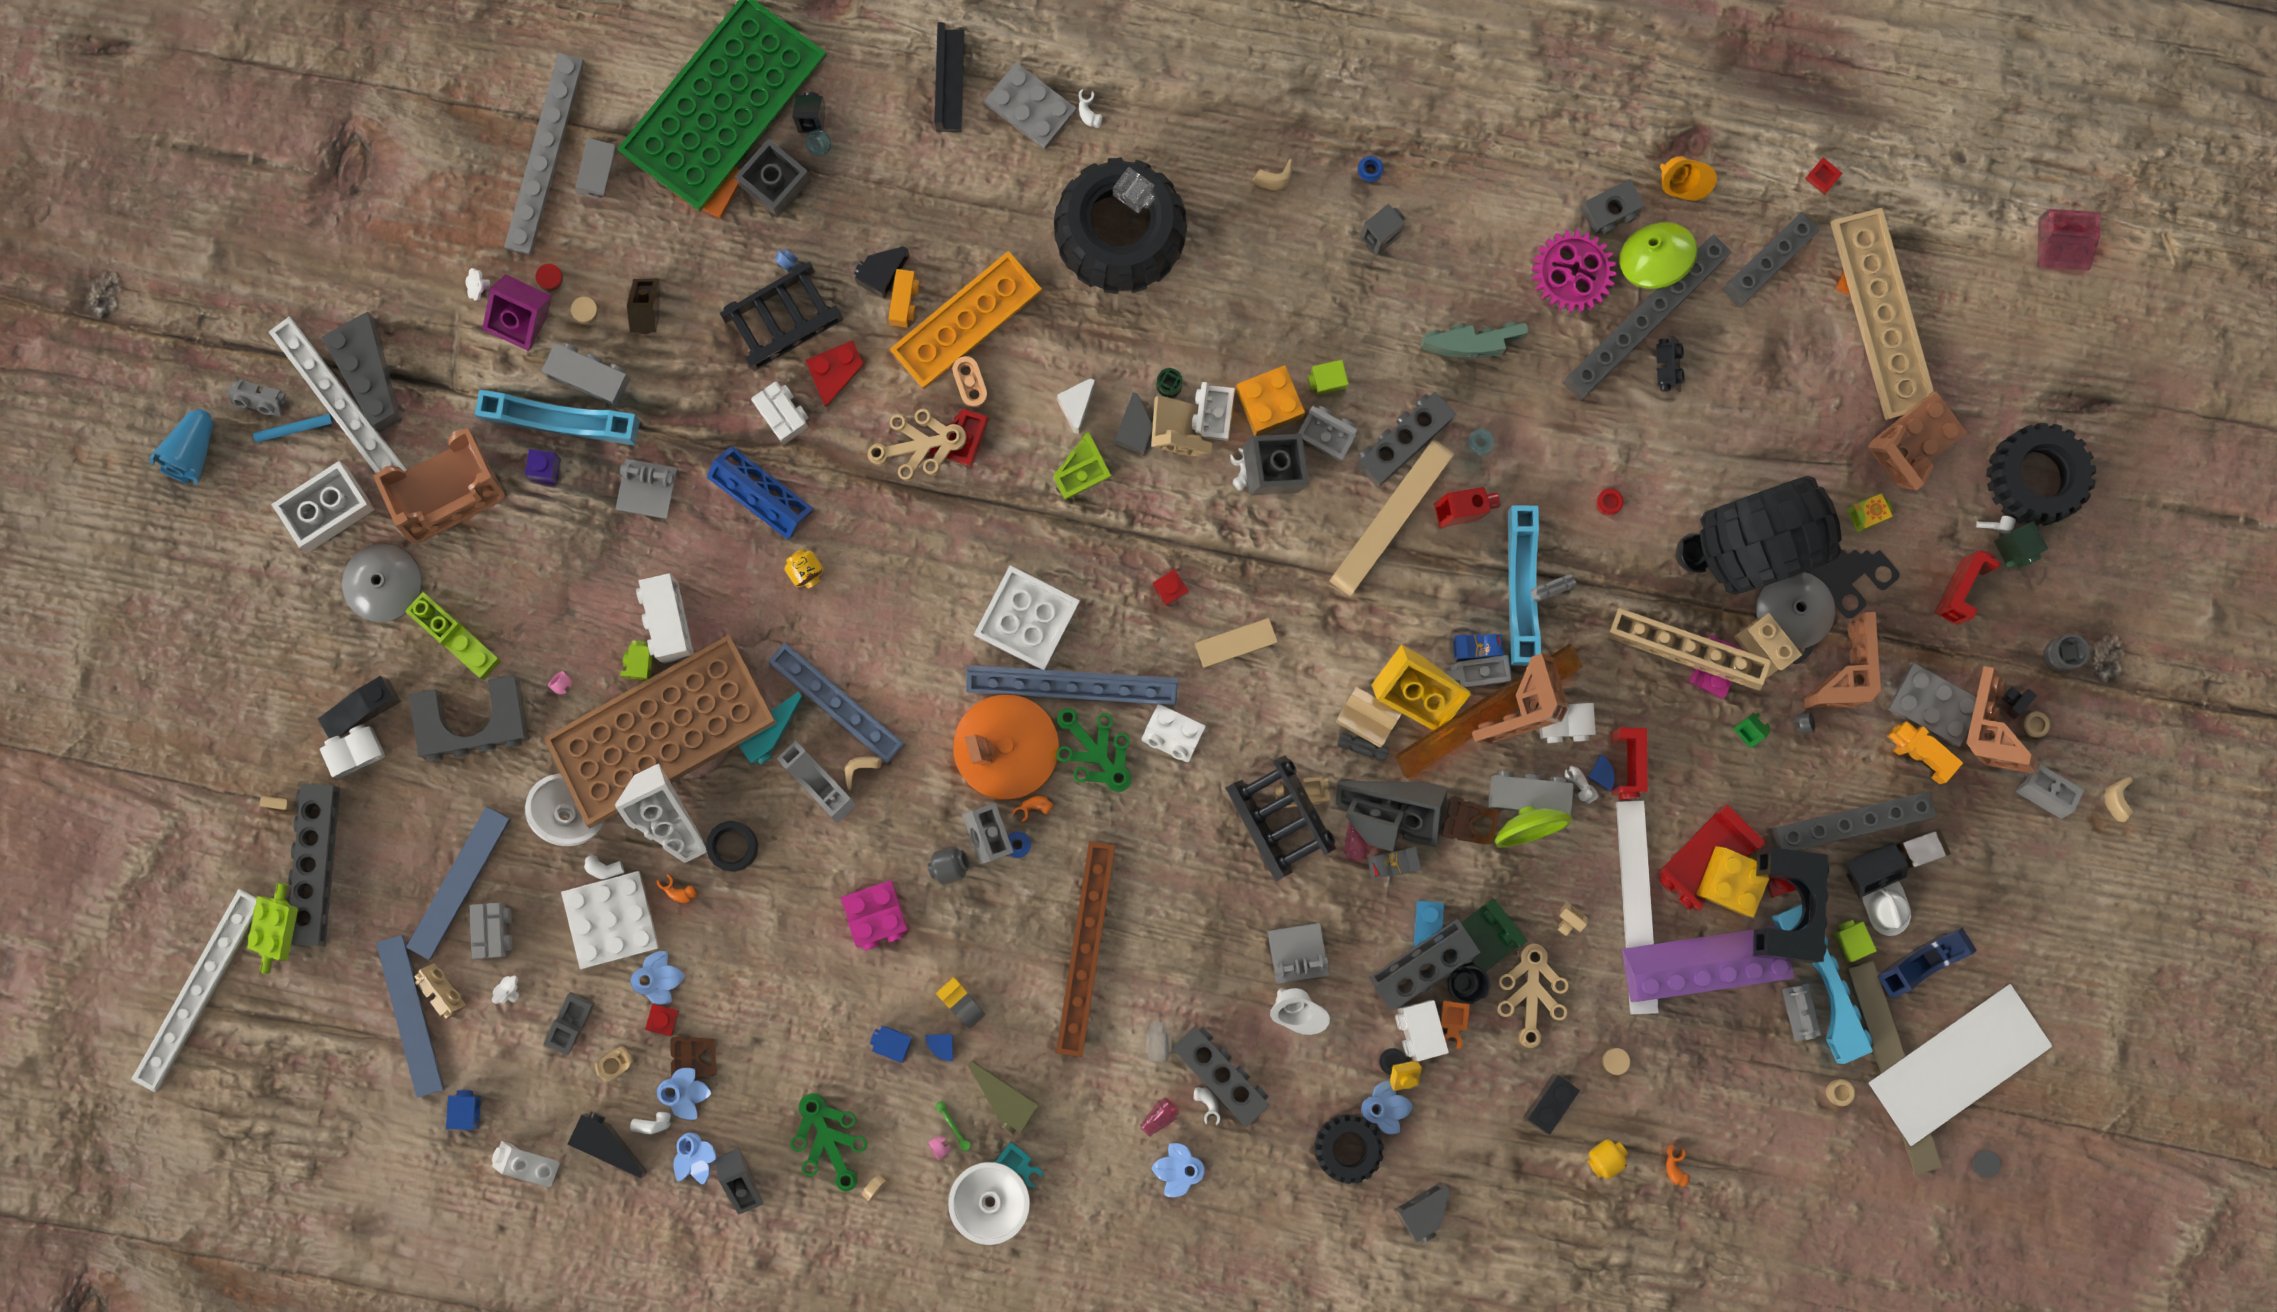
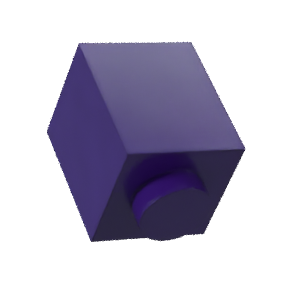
M529 449L525 475L532 481L557 484L561 458L554 452Z

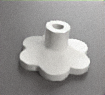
M475 268L469 270V276L466 278L468 297L478 301L481 298V293L490 288V281L482 279L481 271Z
M513 975L502 979L501 983L493 990L492 1002L494 1004L499 1002L505 1003L508 999L511 1002H515L518 999L519 993L516 992L518 977Z

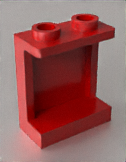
M1976 551L1962 558L1934 614L1955 625L1973 619L1978 609L1965 603L1964 600L1977 575H1985L1996 570L2001 563L1994 560L1995 556L1986 551Z
M1618 728L1611 732V743H1626L1627 786L1612 789V795H1619V800H1635V798H1640V794L1648 792L1647 728Z

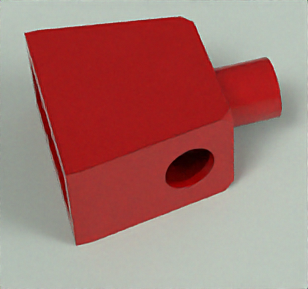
M1484 487L1447 493L1434 503L1439 528L1482 519L1491 512V509L1500 507V498L1497 492L1487 494Z

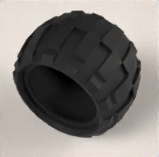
M1122 157L1108 158L1107 163L1100 165L1093 163L1080 171L1081 175L1069 181L1061 193V199L1055 209V242L1066 267L1077 275V279L1090 287L1102 288L1105 293L1118 294L1119 291L1129 290L1135 293L1147 289V286L1155 281H1161L1171 272L1175 262L1180 259L1185 246L1187 231L1186 210L1181 196L1174 189V184L1162 172L1156 173L1151 169L1150 164L1137 159L1135 162L1122 161ZM1120 195L1142 201L1150 210L1151 221L1148 231L1139 241L1128 246L1107 244L1096 235L1091 225L1090 215L1095 203L1111 196Z
M1804 476L1706 511L1700 519L1703 527L1700 530L1701 546L1708 567L1718 583L1724 584L1726 592L1734 595L1767 586L1836 560L1842 552L1839 542L1842 540L1841 527L1834 504L1825 489L1818 487L1816 479L1810 476Z

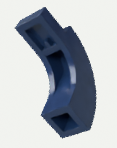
M1960 928L1949 934L1940 935L1916 948L1886 968L1878 975V978L1891 999L1913 990L1930 975L1972 955L1977 950L1964 929Z

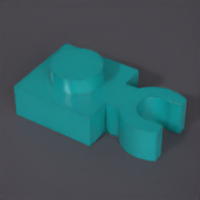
M1012 1142L1008 1144L995 1161V1163L1010 1167L1018 1175L1021 1174L1024 1177L1025 1184L1031 1188L1035 1184L1030 1181L1029 1175L1032 1172H1036L1042 1177L1044 1174L1039 1167H1030L1028 1163L1032 1158Z

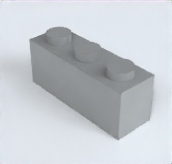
M554 343L541 370L544 375L614 407H618L630 381L629 377L625 374L626 370L615 364H611L610 367L601 363L602 359L590 353L587 356H583L577 353V348L567 343H564L563 346Z
M1498 771V775L1491 777L1488 808L1519 812L1522 808L1534 806L1535 809L1552 808L1571 815L1574 783H1566L1567 778L1551 777L1550 781L1540 780V775L1525 774L1524 778L1514 777L1513 772Z

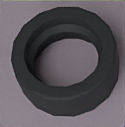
M726 821L718 824L711 830L707 837L706 851L708 858L715 866L724 871L737 872L746 869L753 863L758 853L759 844L755 833L750 827L741 822ZM728 831L740 832L748 843L745 856L736 862L723 860L717 852L718 839Z

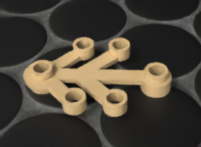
M920 409L915 413L916 422L921 426L930 427L939 434L928 437L908 424L903 416L897 414L891 417L890 426L897 432H903L914 441L887 447L882 444H874L868 450V459L876 466H884L889 462L890 457L915 452L909 462L901 465L898 469L899 477L908 482L914 479L915 471L930 449L940 446L934 458L927 459L923 464V470L928 475L935 476L940 472V466L950 451L958 450L964 446L966 442V432L964 429L956 424L945 426L934 419L926 409ZM927 414V419L921 422L920 416ZM901 419V426L895 427V422ZM952 433H956V439L950 441L949 435ZM876 450H881L879 457H874ZM934 463L936 465L935 469L928 471V466ZM910 469V475L903 477V471Z
M1539 944L1527 945L1521 952V962L1508 974H1503L1498 979L1501 989L1510 990L1515 986V980L1528 970L1527 982L1506 1001H1501L1497 1005L1498 1014L1508 1017L1513 1014L1514 1008L1526 998L1525 1028L1521 1029L1518 1035L1520 1044L1526 1048H1534L1541 1041V1034L1536 1029L1538 998L1550 1011V1016L1554 1020H1563L1567 1016L1565 1006L1558 1004L1539 983L1540 971L1551 983V988L1555 993H1565L1569 986L1567 980L1559 978L1547 964V952ZM1532 952L1538 953L1539 960L1537 962L1531 961L1530 955ZM1504 977L1511 979L1509 987L1503 986L1502 980ZM1559 980L1564 983V988L1561 991H1558L1555 987L1556 982ZM1505 1003L1510 1007V1011L1507 1014L1501 1012V1006ZM1557 1007L1563 1010V1015L1559 1018L1554 1015V1010ZM1529 1032L1535 1035V1040L1531 1043L1526 1040V1035Z

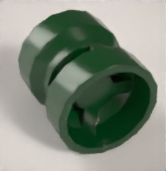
M1166 368L1158 374L1156 387L1161 396L1175 398L1180 394L1183 384L1180 372L1173 368Z

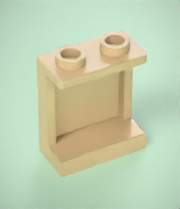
M1770 613L1755 620L1734 636L1746 652L1771 660L1766 678L1778 669H1785L1802 656Z

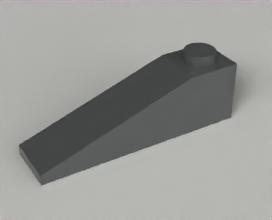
M1338 781L1336 805L1348 810L1354 797L1404 811L1400 832L1403 834L1402 838L1410 842L1437 847L1446 809L1448 787L1425 782Z

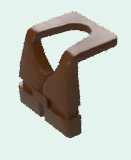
M1457 796L1450 797L1447 809L1449 817L1444 820L1441 832L1442 837L1457 838L1460 841L1482 845L1492 844L1500 810L1487 809L1470 801L1465 802L1464 799ZM1483 817H1489L1492 819L1491 830L1482 837L1474 828L1473 822Z
M672 1037L670 1039L671 1056L674 1058L671 1062V1078L675 1071L681 1068L695 1069V1078L717 1075V1039L689 1037V1039ZM710 1047L711 1067L699 1059V1056Z

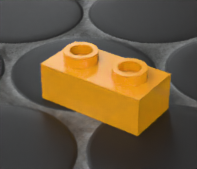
M896 269L888 317L891 326L908 328L909 320L914 321L916 306L912 305L913 295L918 296L920 281L916 280L914 271Z

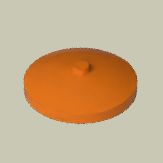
M1009 694L991 696L971 707L959 722L953 743L955 762L964 780L980 794L998 800L1023 798L1041 788L1050 778L1056 767V753L1059 749L1057 731L1048 714L1033 701ZM976 734L986 737L987 741L990 740L995 755L992 756L993 763L985 766L973 764L965 737Z

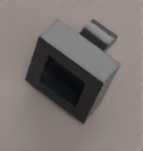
M2011 687L2002 698L2012 705L2006 713L2013 719H2016L2037 695L2030 689L2021 695L2019 691Z

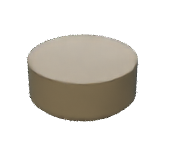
M579 297L571 305V314L577 322L589 324L596 319L598 307L591 298Z
M2035 711L2023 717L2021 728L2026 736L2040 738L2048 733L2050 721L2044 713Z
M1611 1048L1604 1053L1602 1065L1608 1073L1621 1075L1628 1070L1630 1058L1623 1049Z
M1836 1079L1827 1086L1826 1095L1832 1104L1847 1106L1855 1098V1089L1849 1081Z
M876 1175L865 1187L862 1196L871 1202L883 1189L887 1180L881 1175Z

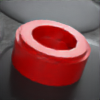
M544 264L536 271V282L542 289L554 291L561 286L563 275L556 265Z
M1611 488L1603 490L1596 499L1597 509L1607 516L1618 513L1624 503L1621 493Z

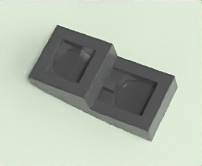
M570 992L564 1001L558 1017L553 1021L544 1045L568 1056L595 1003Z

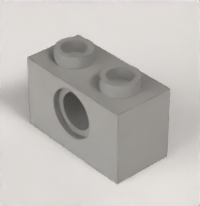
M996 803L962 814L980 864L1014 853Z

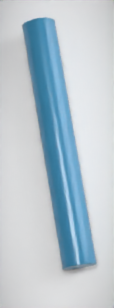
M329 413L255 432L253 437L255 442L258 443L333 424V418Z

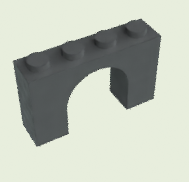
M512 675L488 680L492 704L491 719L480 733L470 737L457 736L448 727L442 692L434 689L409 694L418 757L427 758V762L443 760V755L453 754L454 757H463L470 755V750L479 749L480 753L495 751L498 745L506 744V748L522 746V741L529 740L520 678Z

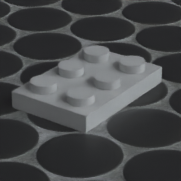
M1015 62L984 100L986 106L1044 150L1076 112V107L1017 62Z
M1913 663L1910 665L1887 710L1918 727L1924 726L1932 735L1958 748L1970 728L1977 697Z

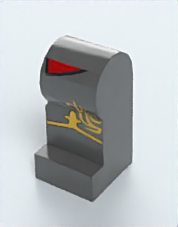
M1416 847L1367 858L1371 879L1391 877L1421 870Z

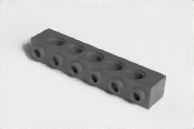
M301 784V789L296 794V804L299 806V811L293 824L294 832H296V842L291 847V857L294 859V864L288 877L289 885H291V895L286 900L291 906L298 908L291 945L326 946L340 787ZM318 805L321 813L316 819H313L311 809ZM315 831L318 834V841L311 846L308 837ZM313 858L316 866L313 871L308 872L306 862ZM310 884L313 888V894L310 898L306 899L303 890ZM305 911L309 912L311 920L306 926L301 922V916Z
M1930 791L1772 828L1769 829L1774 848L1799 850L1937 816Z

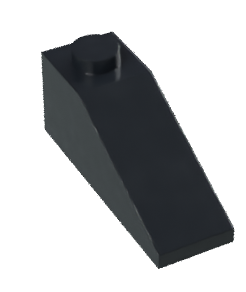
M379 676L356 689L320 716L318 720L329 739L335 736L341 737L348 733L350 729L364 724L397 705L401 700L389 679Z
M593 1111L590 1114H581L567 1145L639 1178L646 1176L647 1170L611 1124L604 1122L606 1117Z

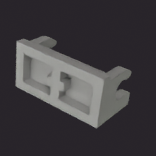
M587 138L576 183V194L601 198V195L604 196L615 150L614 144Z
M2041 764L2038 775L2025 773L2024 776L2027 779L2016 789V793L2060 819L2075 811L2084 792L2080 787Z

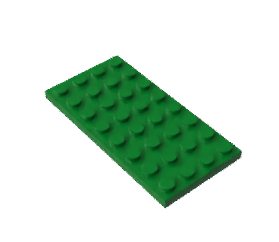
M739 0L617 150L621 155L698 212H701L827 57V54L756 0Z

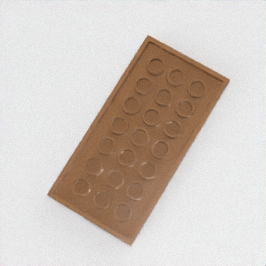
M728 634L544 737V740L586 826L590 829L619 813L615 804L634 775L659 763L672 783L777 723L733 638Z

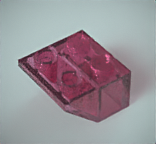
M2048 209L2039 216L2037 267L2089 271L2100 239L2101 212Z

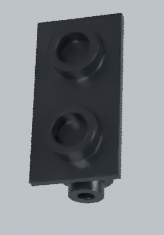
M1671 336L1672 342H1669V339H1659V344L1656 345L1657 363H1667V367L1657 368V386L1663 392L1670 391L1671 386L1678 392H1681V384L1685 382L1684 370L1680 368V359L1684 357L1683 344L1679 343L1675 336Z

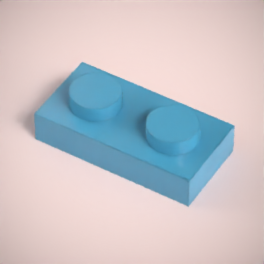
M1416 902L1413 948L1442 929L1444 903Z

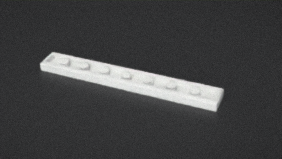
M289 316L271 329L269 334L374 472L378 473L386 466L399 467L406 471V467L380 433L371 427L361 408L294 320Z
M1644 801L1616 802L1626 948L1654 944ZM1629 996L1630 1014L1658 1013L1657 999L1630 1002Z
M238 889L134 1073L132 1081L153 1092H158L250 929L257 897L242 889Z

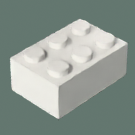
M340 461L271 504L298 547L308 553L375 510L349 468Z
M670 573L638 580L640 588L636 589L639 603L643 604L645 608V614H642V621L645 630L648 629L651 639L647 640L650 654L654 655L655 659H658L663 664L683 660L693 655V647L678 581Z

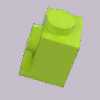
M632 641L628 651H625L623 656V666L626 667V671L621 670L620 676L625 679L648 680L651 678L654 655L650 654L647 642Z

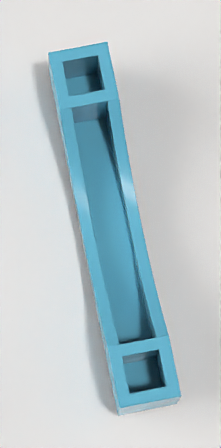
M480 389L474 414L482 422L636 446L640 424L638 417L631 413L557 406Z
M1512 505L1508 510L1510 666H1528L1532 656L1541 654L1537 602L1533 601L1530 595L1531 589L1536 587L1539 535L1538 506Z
M1802 903L1772 915L1775 926L1781 930H1791L1801 918ZM1825 936V944L1828 946V940ZM1826 948L1824 962L1812 964L1822 978L1828 994L1830 1019L1826 1040L1836 1063L1846 1064L1873 1052L1870 1046L1873 1044L1869 1032L1866 1029L1863 1030L1859 1020L1862 1017L1857 1006L1852 1005L1848 997L1850 989L1844 980L1841 981L1839 977L1837 960L1833 955L1830 956Z

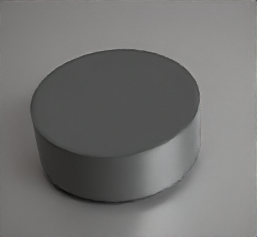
M1980 1150L1972 1158V1168L1979 1176L1989 1178L1995 1176L2000 1171V1158L1992 1151Z

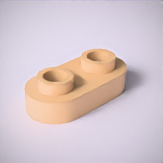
M960 357L954 362L952 371L964 404L970 408L981 407L987 400V390L978 364L971 357ZM967 367L971 372L969 375H963L961 370ZM975 391L979 393V397L971 399L969 397L970 394Z

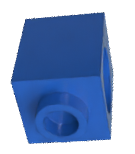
M881 1026V1029H875L870 1041V1044L874 1045L872 1052L903 1063L913 1037L889 1027Z
M457 1090L456 1095L448 1096L446 1129H479L481 1096H473V1091Z

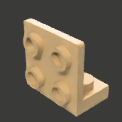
M1156 396L1151 447L1191 457L1212 453V443L1203 441L1201 436L1196 435V430H1192L1193 415L1198 414L1199 406L1164 396Z

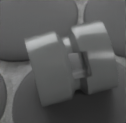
M2069 634L2052 640L2044 649L2045 663L2056 672H2065L2080 667L2087 662L2090 656L2088 643L2083 637L2076 634Z

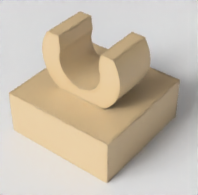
M1566 902L1560 910L1559 916L1563 920L1559 924L1558 930L1565 936L1570 933L1573 927L1581 932L1587 925L1588 917L1569 902Z

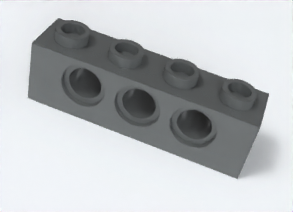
M1801 212L1739 271L1722 290L1739 307L1743 306L1820 230Z
M1436 392L1430 397L1427 394L1421 397L1415 403L1417 408L1411 414L1406 411L1396 421L1398 426L1392 431L1386 429L1377 438L1379 443L1373 449L1368 446L1358 455L1361 460H1359L1357 467L1377 488L1455 418L1456 413ZM1426 416L1430 420V425L1426 427L1419 425L1417 417ZM1407 433L1411 437V442L1408 444L1401 443L1398 439V434ZM1382 450L1389 451L1392 454V460L1383 461L1379 457V452Z
M1456 919L1370 976L1369 979L1392 1012L1396 1008L1405 1006L1417 994H1422L1429 990L1431 985L1438 980L1449 977L1456 968L1473 961L1476 955L1481 952L1461 922ZM1453 949L1451 954L1443 956L1446 950ZM1425 964H1431L1428 969L1421 970ZM1405 978L1409 979L1407 983L1399 985V982Z
M1194 1026L1172 1049L1242 1124L1247 1127L1269 1106L1265 1101L1269 1096L1259 1085L1253 1088L1247 1080L1250 1076L1240 1065L1236 1069L1229 1062L1232 1057L1222 1046L1216 1049L1210 1042L1213 1037L1203 1026L1200 1029ZM1201 1047H1207L1211 1051V1058L1205 1063L1199 1062L1196 1058V1052ZM1219 1067H1226L1230 1072V1076L1225 1082H1218L1215 1079V1071ZM1240 1086L1248 1090V1097L1242 1102L1236 1101L1233 1097L1234 1090Z

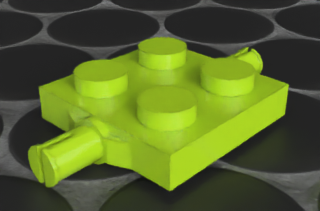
M276 883L274 898L257 896L247 948L258 952L262 957L259 973L271 974L273 959L288 961L298 908L291 906L285 900L288 887L286 883Z

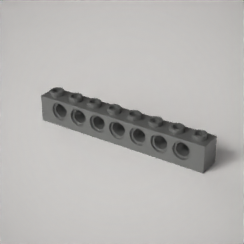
M1714 234L1697 249L1696 262L1683 279L1670 286L1656 289L1568 375L1563 383L1581 401L1731 254V251Z

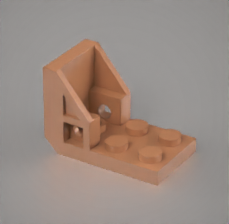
M1932 392L1874 438L1868 448L1898 488L1917 491L1925 484L1934 467L1931 461L1967 432L1938 392Z
M1865 612L1851 619V623L1848 625V636L1850 639L1852 638L1853 649L1850 650V663L1852 665L1845 666L1842 670L1834 671L1804 698L1805 709L1859 707L1870 703L1881 692L1876 612Z
M1542 653L1531 657L1516 693L1521 715L1519 716V713L1503 717L1504 722L1494 724V721L1478 725L1479 730L1472 731L1474 742L1489 745L1563 721L1569 706L1553 657Z
M1983 666L1967 739L1968 746L1974 755L1986 766L2038 775L2040 764L2005 723L1998 722L2000 716V708L1997 707L1999 697L2003 698L2006 683L2003 682V678L1995 668Z

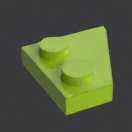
M1089 432L1083 435L1081 441L1053 475V479L1064 500L1111 478V474Z

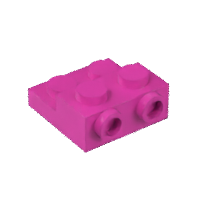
M892 880L841 897L856 948L862 947L863 951L878 947L877 941L888 938L889 942L904 938L903 933L907 932L908 928Z

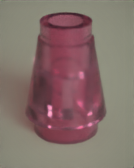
M1348 822L1343 854L1346 855L1347 861L1367 860V854L1370 853L1368 844L1353 825Z
M1166 1097L1161 1101L1157 1100L1140 1124V1128L1151 1137L1174 1122L1179 1114V1110Z

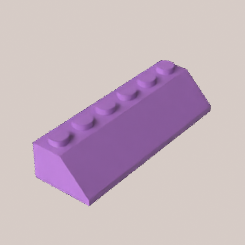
M1777 926L1766 927V928L1778 929ZM1754 929L1622 949L1630 1002L1793 979L1792 963L1787 960L1754 957Z

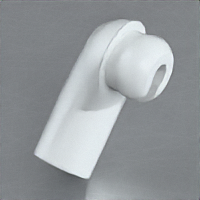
M590 855L585 859L584 868L586 872L600 880L625 873L621 861L605 865L595 855Z
M658 1112L656 1114V1121L633 1119L630 1125L631 1132L651 1135L666 1130L671 1125V1114L668 1112Z

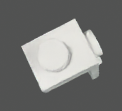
M501 1141L500 1146L496 1148L492 1157V1167L501 1174L546 1187L552 1186L560 1165L557 1160L520 1150L513 1144Z

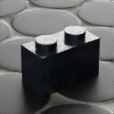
M1552 1074L1523 1118L1542 1132L1550 1135L1580 1090L1558 1074Z

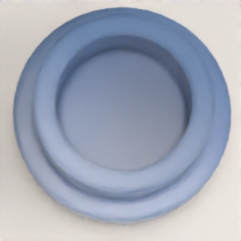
M787 248L784 251L781 249L777 250L778 255L774 258L775 261L785 270L791 272V269L797 265L798 257Z

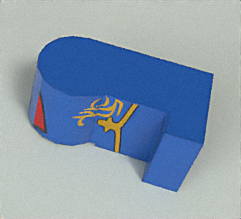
M1502 634L1456 635L1453 638L1454 662L1504 655Z

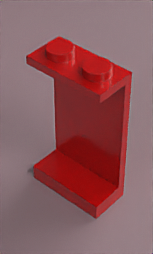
M1728 805L1722 806L1657 873L1661 877L1659 882L1668 891L1674 890L1680 896L1679 902L1686 909L1701 910L1704 907L1702 904L1706 899L1698 897L1696 894L1715 846L1727 848L1748 857L1753 851L1760 849L1766 842Z

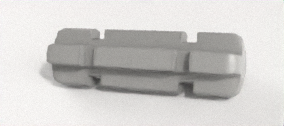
M1569 574L1531 589L1530 595L1533 601L1539 602L1576 587L1577 582L1574 580V576Z

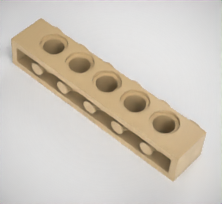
M1618 608L1608 637L1614 641L1758 691L1761 690L1771 664V660L1621 608Z

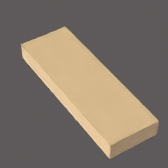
M1267 618L1196 642L1194 645L1204 669L1277 644L1278 642L1270 619Z

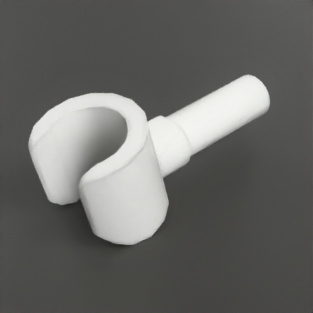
M2002 516L2000 523L1977 521L1976 527L1996 529L2003 534H2008L2013 530L2016 519Z

